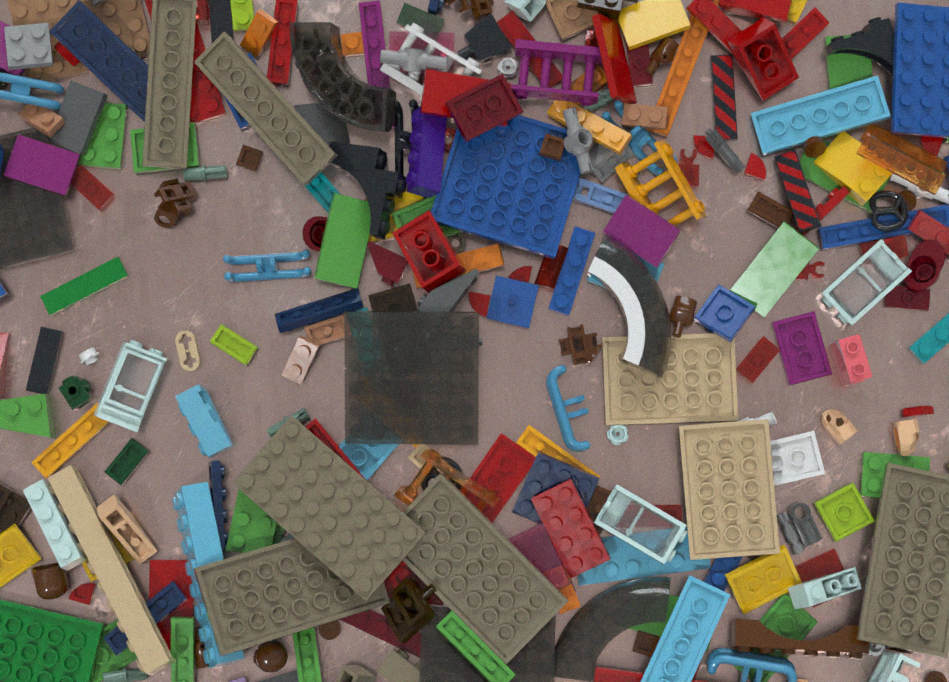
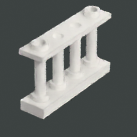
M415 23L405 26V29L410 31L398 52L405 50V48H411L418 36L429 43L424 50L427 55H432L436 48L447 54L446 70L438 69V71L447 72L454 60H457L466 66L461 75L471 76L473 71L478 74L481 73L480 63L469 57L466 60L422 33L424 29ZM383 63L380 68L382 72L422 95L423 84L419 82L421 72H409L406 74L400 70L401 67L399 65Z

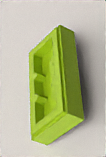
M222 324L210 340L211 344L246 366L258 350L257 346Z

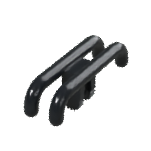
M395 100L392 102L395 116V172L403 175V155L410 153L411 133L403 131L402 106L399 101ZM416 100L409 101L411 117L414 110L419 108Z

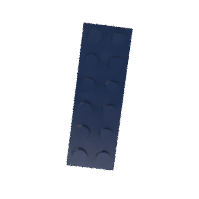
M78 0L49 32L145 122L148 65L87 6Z

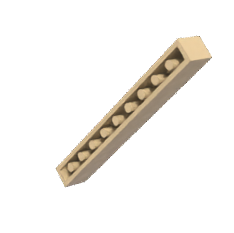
M70 465L48 477L50 485H48L49 490L54 497L57 496L60 502L58 504L59 510L64 516H67L70 522L68 527L71 533L77 536L79 540L77 545L82 554H86L89 560L87 565L90 571L96 574L99 580L97 585L100 591L106 594L109 600L107 605L110 611L116 614L118 618L117 625L122 633L125 632L128 638L126 642L130 651L136 653L139 659L136 662L140 671L153 675L174 663L175 660L105 523L99 518L97 506L78 468Z

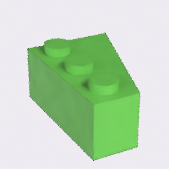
M39 394L0 400V429L56 439L51 396Z

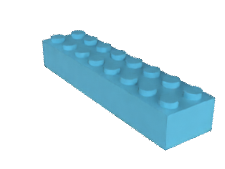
M208 482L181 486L172 498V505L174 511H178L177 529L178 532H182L183 541H181V549L183 554H186L188 561L185 563L187 575H191L190 593L192 598L195 597L197 605L194 606L195 617L197 620L200 619L199 638L201 642L204 641L206 649L203 651V658L205 664H209V669L234 664L244 659L243 650L220 657L193 570L196 567L224 559Z

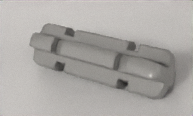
M783 512L777 515V522L782 526L781 530L788 544H791L790 548L793 554H800L805 548L802 542H799L800 538L793 524L789 522L788 513Z

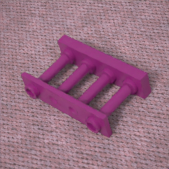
M516 39L515 55L521 57L518 85L511 84V90L517 99L537 98L577 102L583 106L597 104L599 93L592 92L594 65L597 63L601 64L602 60L599 47ZM532 57L542 59L540 87L527 86L529 59ZM553 59H559L564 62L562 89L549 88L550 67ZM575 61L586 64L583 91L570 90L572 66Z

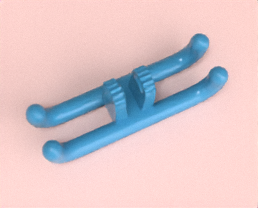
M0 72V81L11 83L9 92L0 90V99L59 111L61 107L59 102L29 96L30 87L62 94L65 91L62 85Z
M616 100L614 103L615 109L623 118V102ZM605 111L602 113V119L619 127L613 121L609 112ZM639 125L633 128L630 132L632 139L628 146L641 161L648 157L642 151L648 144L655 152L657 151L654 145L657 140ZM655 163L647 167L656 176L665 172L663 168L658 167Z
M305 249L301 252L245 256L225 255L223 257L224 263L231 265L256 263L257 272H226L224 279L230 282L307 277L311 274L309 267L278 271L277 262L305 260L309 258L310 252Z
M559 365L547 376V390L566 446L572 451L583 452L590 448V442H579L575 439L569 419L588 414L589 410L588 408H582L578 411L566 412L565 407L583 402L585 398L584 395L563 401L557 384V377L566 372V367Z
M719 648L714 650L707 660L709 674L716 673L717 667L720 664L742 666L740 682H747L750 668L756 669L753 682H761L763 670L784 673L787 675L788 682H797L796 669L793 663L782 657L757 653H741L733 649Z

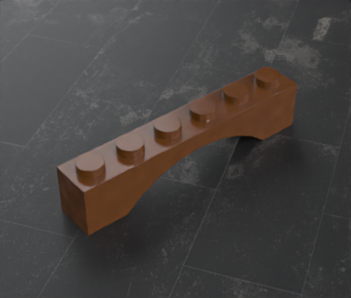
M734 619L731 624V648H737V652L751 653V649H759L761 654H773V650L782 651V655H795V652H804V656L812 657L818 656V653H826V657L840 658V654H848L850 659H862V655L869 654V642L856 640L859 626L846 625L825 638L801 641L778 635L766 628L758 620Z

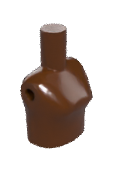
M663 38L650 55L651 63L645 70L646 73L652 76L660 64L672 62L679 44L671 38Z
M685 296L675 297L668 319L671 323L675 324L672 334L674 337H681L684 326H692L697 306L696 300Z
M195 627L194 653L197 669L209 667V664H205L203 658V651L206 649L204 641L201 642L199 638V628L201 627Z

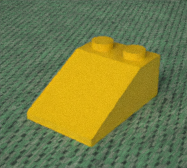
M846 132L840 133L826 148L825 152L813 162L839 187L842 188L844 186L850 192L848 195L861 206L869 200L896 170L879 154Z

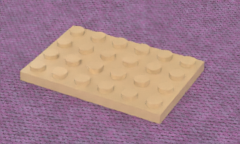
M715 333L682 334L680 338H676L673 335L645 336L642 357L639 365L623 359L627 348L628 336L602 337L605 426L738 421L735 338L730 343Z
M769 420L679 426L690 560L779 554L780 547Z

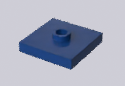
M496 275L487 319L529 328L539 285Z
M718 284L695 315L694 321L731 343L754 312L755 306Z

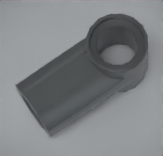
M792 503L788 507L787 513L804 547L819 542L822 536L811 515L810 507L805 503ZM798 506H801L804 510V515L798 519L794 512Z

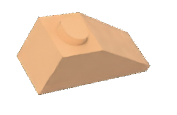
M115 494L97 507L99 518L139 565L157 552L153 543Z

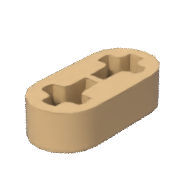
M181 331L175 338L181 367L188 372H195L201 366L196 337L190 331ZM184 335L192 339V341L188 342V350H186L185 344L180 343L184 339ZM187 353H190L191 357L196 359L192 368L189 365H185V362L188 361Z

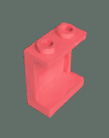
M859 334L839 339L829 345L842 387L865 381L864 379L872 377Z

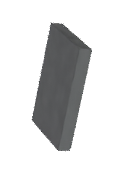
M70 81L58 115L63 117L65 124L53 136L49 137L47 141L85 156L108 95Z

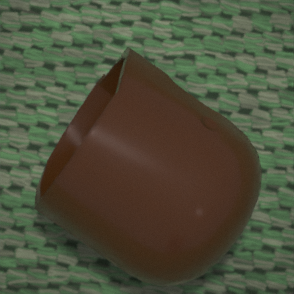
M59 563L31 568L35 589L40 598L52 600L63 596L67 592L68 581L66 571L60 567Z
M276 640L260 644L253 656L254 664L262 671L270 673L278 672L284 668L288 659L287 649Z

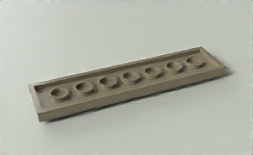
M152 0L142 166L187 169L197 0Z
M225 31L194 61L303 185L307 186L338 156Z

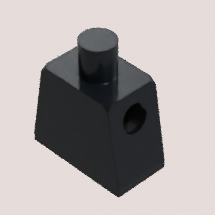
M492 13L464 35L467 46L457 51L458 55L466 60L469 57H474L480 65L512 54V48Z

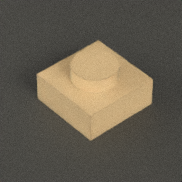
M422 441L407 458L424 473L438 458V455Z

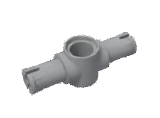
M405 48L401 52L381 50L380 63L399 65L402 70L411 72H422L426 68L446 70L447 57L427 55L424 50Z
M576 108L566 109L562 111L568 128L566 130L567 136L564 139V146L568 152L576 156L580 174L590 173L594 171L589 155V146L593 141L592 135L580 125Z

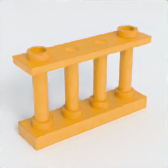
M664 140L656 141L654 145L657 151L635 165H630L628 162L621 163L615 167L630 197L656 214H659V210L683 196L690 208L668 220L674 226H677L693 215L696 220L707 217L704 212L706 211L704 204L696 198L672 155L674 153L672 147ZM662 158L668 170L644 185L640 183L637 178L638 172ZM673 177L679 189L656 203H651L647 196L648 192Z

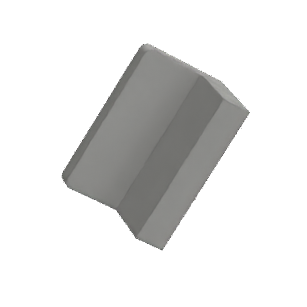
M596 143L589 152L594 168L592 172L603 183L616 171V166L625 163L634 153L628 145L619 155Z

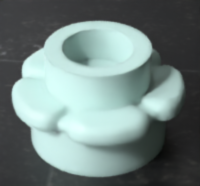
M611 425L610 430L607 431V438L614 445L625 443L629 437L627 434L628 429L625 425Z

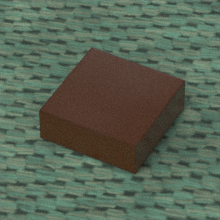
M546 133L539 155L560 162L564 149V139Z
M243 145L236 166L257 173L264 152Z
M638 630L632 651L652 657L660 636Z

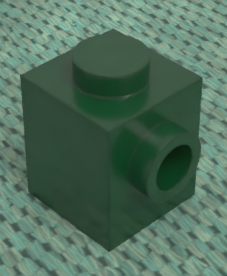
M69 376L62 381L63 385L58 388L74 411L80 410L95 400L90 392L92 387L86 378Z

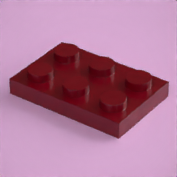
M503 73L445 103L465 142L524 112Z

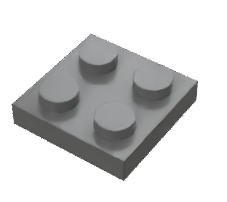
M48 23L4 27L9 70L53 66Z

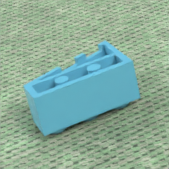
M198 384L175 396L182 415L186 416L189 421L188 427L192 435H196L200 442L197 445L203 456L207 455V457L212 458L234 447L205 387Z

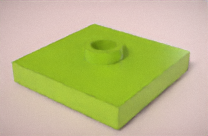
M853 482L813 503L834 542H838L875 522Z

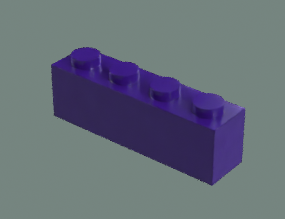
M421 107L414 110L411 117L413 127L410 135L411 149L408 155L409 172L406 176L407 192L431 198L441 192L447 117L420 113Z

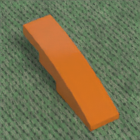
M500 244L459 253L458 256L467 271L456 278L474 269L481 273L504 266ZM413 272L416 287L422 288Z

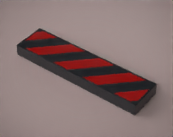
M733 54L711 55L714 128L724 140L737 141Z
M792 149L775 156L774 158L799 232L803 234L822 227L796 150Z

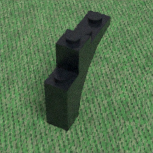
M881 17L873 18L868 21L869 24L862 28L861 31L851 34V37L845 39L843 36L835 37L825 47L827 56L833 54L862 56L882 66L893 77L894 32L889 18L881 20Z
M332 141L331 148L338 156L330 165L349 172L357 179L369 203L371 216L369 234L377 239L385 240L386 234L390 230V215L395 207L394 198L402 199L403 193L407 189L406 177L399 172L384 170L388 162L387 153L378 147Z

